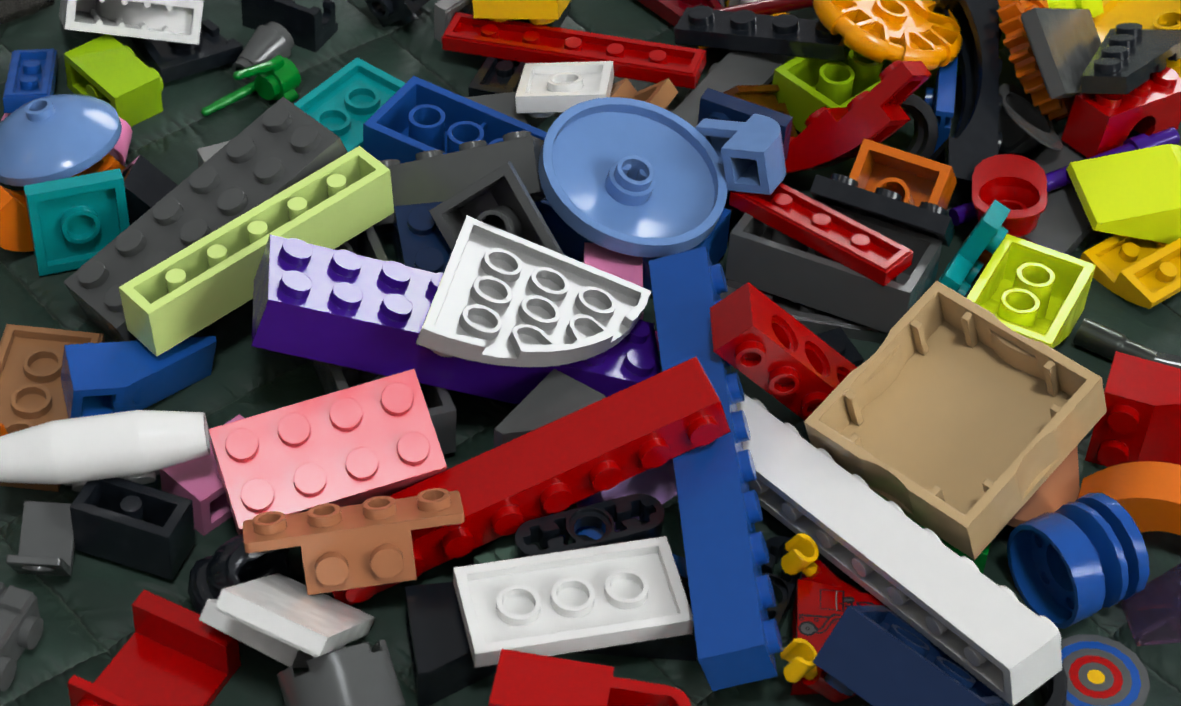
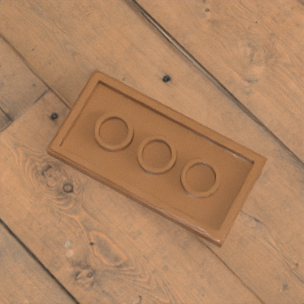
M6 324L0 341V423L4 425L8 434L54 420L69 419L60 379L64 345L104 343V334ZM0 483V486L55 492H59L61 486L56 484Z

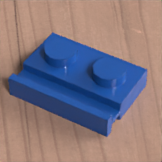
M958 57L948 65L939 67L934 88H925L923 100L931 106L938 122L939 137L934 152L950 134L951 118L954 115Z

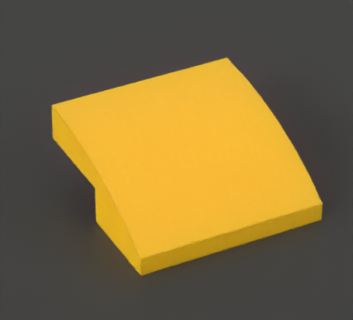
M1115 234L1087 249L1080 257L1081 260L1096 265L1093 275L1096 281L1121 298L1138 306L1151 309L1181 291V238L1166 244Z

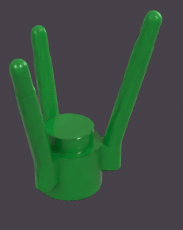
M277 55L267 62L233 73L235 80L256 75L257 77L253 82L204 107L201 110V114L208 116L255 91L265 100H280L284 97L293 103L299 98L298 93L295 91L301 83L299 70L291 60Z

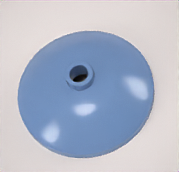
M82 94L49 95L20 106L0 122V182L11 186H24L69 178L90 168L113 149L120 137L122 126L117 111L112 105L101 99Z

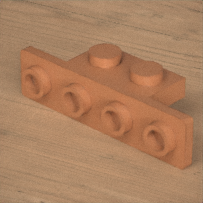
M432 488L424 490L414 497L394 499L390 496H376L365 500L363 504L343 507L326 503L316 505L307 512L286 515L279 511L264 512L256 515L253 519L243 521V542L246 553L301 546L307 594L314 595L417 580L411 530L465 522V515L459 491Z

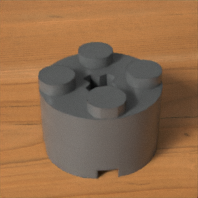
M379 640L372 648H370L369 642L309 659L306 661L309 670L296 673V677L292 667L277 674L286 706H406L386 640Z

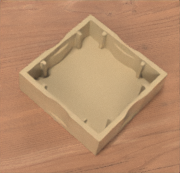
M936 280L890 329L878 350L867 361L852 370L804 421L810 443L814 447L825 449L838 465L851 475L857 474L862 477L869 488L883 499L895 502L905 515L923 527L931 529L937 536L975 560L1104 416L1107 409L1102 377L1043 342L1024 337L1004 325L992 312Z

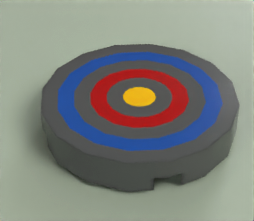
M1077 634L1061 640L1062 665L1068 678L1066 706H1145L1151 687L1146 667L1133 651L1120 642L1101 635ZM1046 683L1040 686L1041 696L1045 702L1048 691Z

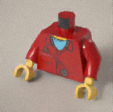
M799 533L785 543V549L788 553L781 559V567L785 573L796 575L802 572V580H797L792 609V641L783 649V652L779 653L781 659L789 662L783 668V674L785 679L791 683V694H820L831 702L839 703L851 697L831 687L824 680L827 672L813 663V660L848 606L884 604L872 594L864 593L839 579L823 562L817 560L819 550L815 541L809 535Z

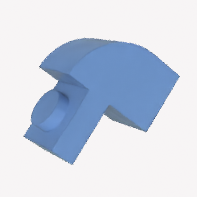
M753 114L746 122L704 118L696 126V129L712 145L721 160L728 191L770 195L784 180L787 173L781 128L776 120L765 115Z

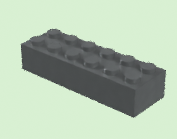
M282 97L133 224L121 232L101 251L83 264L63 283L87 318L115 342L138 340L127 330L119 292L121 285L348 152L339 136Z

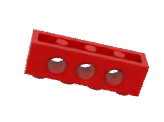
M749 282L710 307L713 352L803 420H806L845 377L857 368Z

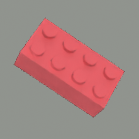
M415 369L208 429L212 452L238 535L243 534V521L253 519L256 515L264 512L279 511L286 515L307 512L316 505L326 503L336 504L340 507L363 504L369 498L390 496L447 470V465Z

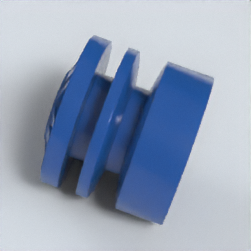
M1104 493L1086 494L1075 502L1062 505L1054 513H1044L1018 525L1010 532L1007 543L1008 566L1014 584L1025 604L1038 616L1043 615L1049 618L1057 628L1065 629L1093 616L1102 607L1109 608L1121 600L1135 596L1145 589L1150 575L1149 555L1140 530L1131 515L1118 501Z

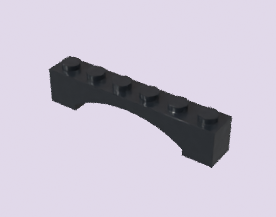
M932 0L936 1L933 12L950 17L948 10L952 12L958 21L962 36L961 50L958 54L962 77V106L954 136L948 137L929 158L952 166L957 184L949 203L957 205L972 201V175L975 167L983 159L998 155L1002 144V132L999 131V113L1003 101L1002 95L999 93V76L1003 66V60L999 57V40L1002 35L999 24L1002 21L999 20L997 13L999 9L997 0Z

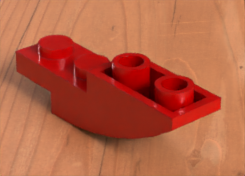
M898 60L887 66L880 73L878 78L881 81L870 92L864 91L848 103L847 107H822L813 112L804 122L807 127L797 137H790L788 156L785 162L786 172L811 171L841 163L858 155L864 138L881 143L911 120L900 105L929 79L932 74L922 61Z

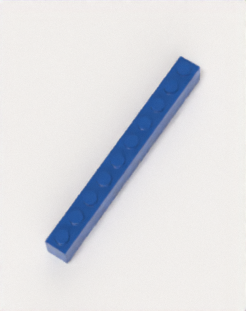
M706 246L648 262L662 372L697 357L721 401L731 431L708 445L699 446L673 458L698 661L711 690L716 691L776 677L777 669L774 654L783 652V645L776 619L769 620L768 609L776 607V600L768 574L762 575L761 565L769 563V554L762 531L756 532L755 523L763 521V515L756 490H749L748 482L757 480L750 450H743L742 442L751 439L745 413L743 410H737V403L745 401L744 392L738 372L732 373V365L713 352L710 307L722 300L720 297L721 293L728 292L727 282L721 263L712 265Z

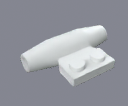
M132 410L54 420L0 436V483L64 484L65 486H72V490L77 492L82 490L87 481L116 477L138 484L152 483L156 481V475L160 474V469L210 455L207 418L205 412Z

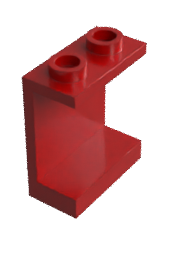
M144 589L132 603L135 633L94 683H91L73 675L67 682L71 706H210L241 666L239 640L199 620L200 614Z

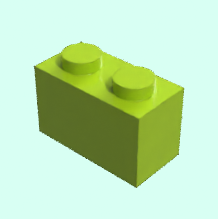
M104 34L64 53L67 85L74 94L92 96L109 103L115 108L118 116L124 119L131 127L163 112L161 92L164 90V84L160 74L153 67L149 68L135 56L129 46L122 45L112 35Z

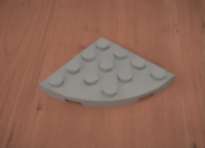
M466 216L416 344L429 348L435 354L442 357L454 356L491 365L511 367H557L594 357L622 341L639 321L652 291Z

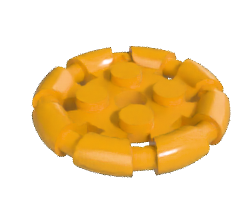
M813 1L817 17L832 35L840 34L844 37L845 46L878 63H882L884 59L892 62L898 60L922 61L926 68L931 71L951 63L961 50L962 36L958 21L950 10H948L950 17L933 12L936 1Z

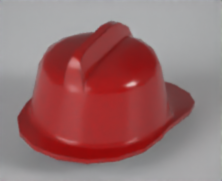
M1000 154L983 159L975 167L972 175V203L976 209L978 222L993 201L997 200L1011 210L1002 224L1004 228L1009 230L1007 234L1022 237L1033 232L1037 226L1040 214L1045 211L1047 206V178L1044 169L1037 162L1025 156L1014 154Z

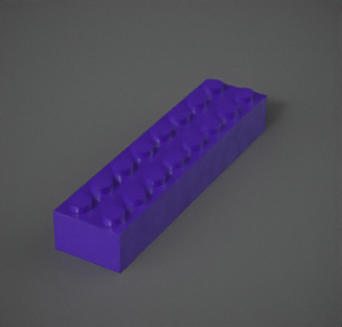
M270 234L254 279L252 347L385 376L415 369L418 381L421 384L517 405L553 369L606 395V397L661 373L654 323L645 322L639 319L632 331L622 341L607 351L586 360L557 367L499 366L469 361L454 356H439L431 351V349L417 345L416 341L443 273H434L408 267L396 261L387 262L365 257L349 250H335L309 244L297 238L288 239Z

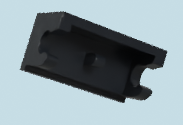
M241 0L243 26L256 30L260 25L276 22L291 34L294 45L315 53L338 30L335 4L331 0H323V14L318 7L313 6L310 9L296 4L293 0Z

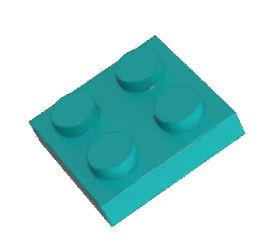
M120 168L23 186L39 276L79 269L130 226L124 178Z

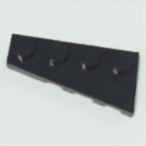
M209 19L201 21L199 45L130 37L150 67L156 69L160 74L163 83L179 80L189 75L235 62L243 51L242 44L234 38L226 40L220 35L219 27Z
M1138 23L1116 25V29L1109 30L1082 73L1081 93H1130L1149 80L1150 73L1164 70L1166 68V59L1177 61L1181 58V30L1142 29V25Z

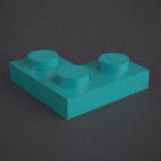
M994 200L949 262L938 281L965 296L971 287L972 281L984 265V263L978 260L982 252L987 250L993 254L1009 230L1004 228L1002 224L1011 210L997 200Z

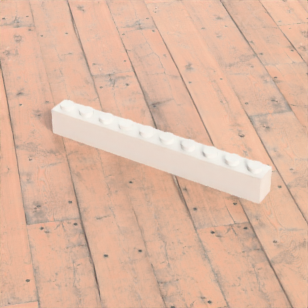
M744 394L745 401L737 403V410H743L745 413L751 439L742 442L743 450H750L757 480L748 482L749 490H756L761 507L796 535L799 533L809 535L817 544L820 554L1011 706H1015L1062 670L1061 634L1049 618L1035 614L1019 602L1016 595L1008 587L998 586L982 574L972 560L965 556L960 557L945 546L931 529L920 527L908 518L895 502L886 501L871 490L862 477L857 474L851 475L838 465L825 449L814 447L801 437L793 425L787 422L783 423L769 413L760 400L757 398L751 399Z

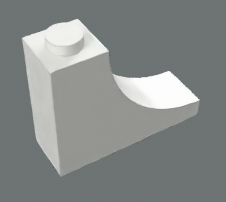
M60 0L59 18L66 30L199 45L204 1Z

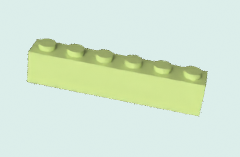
M358 146L121 285L119 292L127 330L158 357L253 299L254 279L270 234L288 239L297 238L309 244L335 249L394 213L390 169L361 146Z

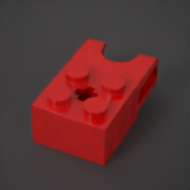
M501 649L489 700V706H691L688 696L681 689L669 685L614 677V667L506 649Z

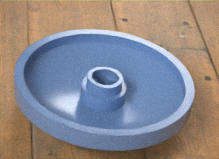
M605 97L576 104L563 112L553 122L540 150L538 163L539 179L543 192L555 212L568 226L587 240L621 254L653 258L665 257L690 250L700 244L713 231L726 203L727 182L724 168L712 145L696 128L678 115L645 101L631 98Z

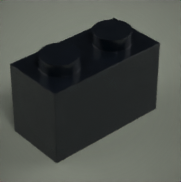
M116 477L87 481L70 506L75 550L173 580L195 544L192 500Z

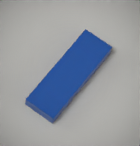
M32 49L14 50L12 52L3 94L4 113H12L20 106L32 100L54 95L58 70L57 50Z

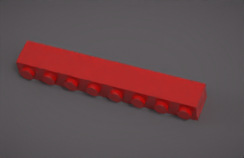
M694 357L394 493L390 497L394 499L414 497L420 492L432 488L459 491L465 522L411 530L416 576L418 577L429 569L451 559L463 557L473 549L497 538L515 533L519 526L526 521L561 512L578 501L600 491L612 489L620 482L648 469L660 467L668 460L694 448L708 445L731 431L721 401L698 358ZM401 582L331 593L335 599L351 606L355 603L364 602L373 595Z

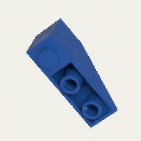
M216 336L189 337L158 357L139 340L64 345L60 379L68 418L143 410L211 375L217 343Z

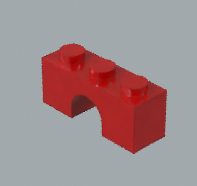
M1166 67L1161 72L1150 73L1149 80L1128 94H1077L1061 140L1085 157L1090 158L1122 146L1132 129L1139 134L1143 133L1147 136L1171 127L1178 130L1181 122V78L1179 74L1169 67Z

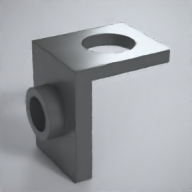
M25 501L18 555L7 554L6 563L19 574L72 577L75 544L70 513L71 504Z

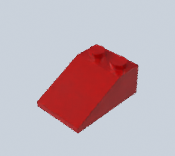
M1115 351L1104 390L1107 412L1093 428L1085 461L1107 467L1141 461L1181 465V369Z

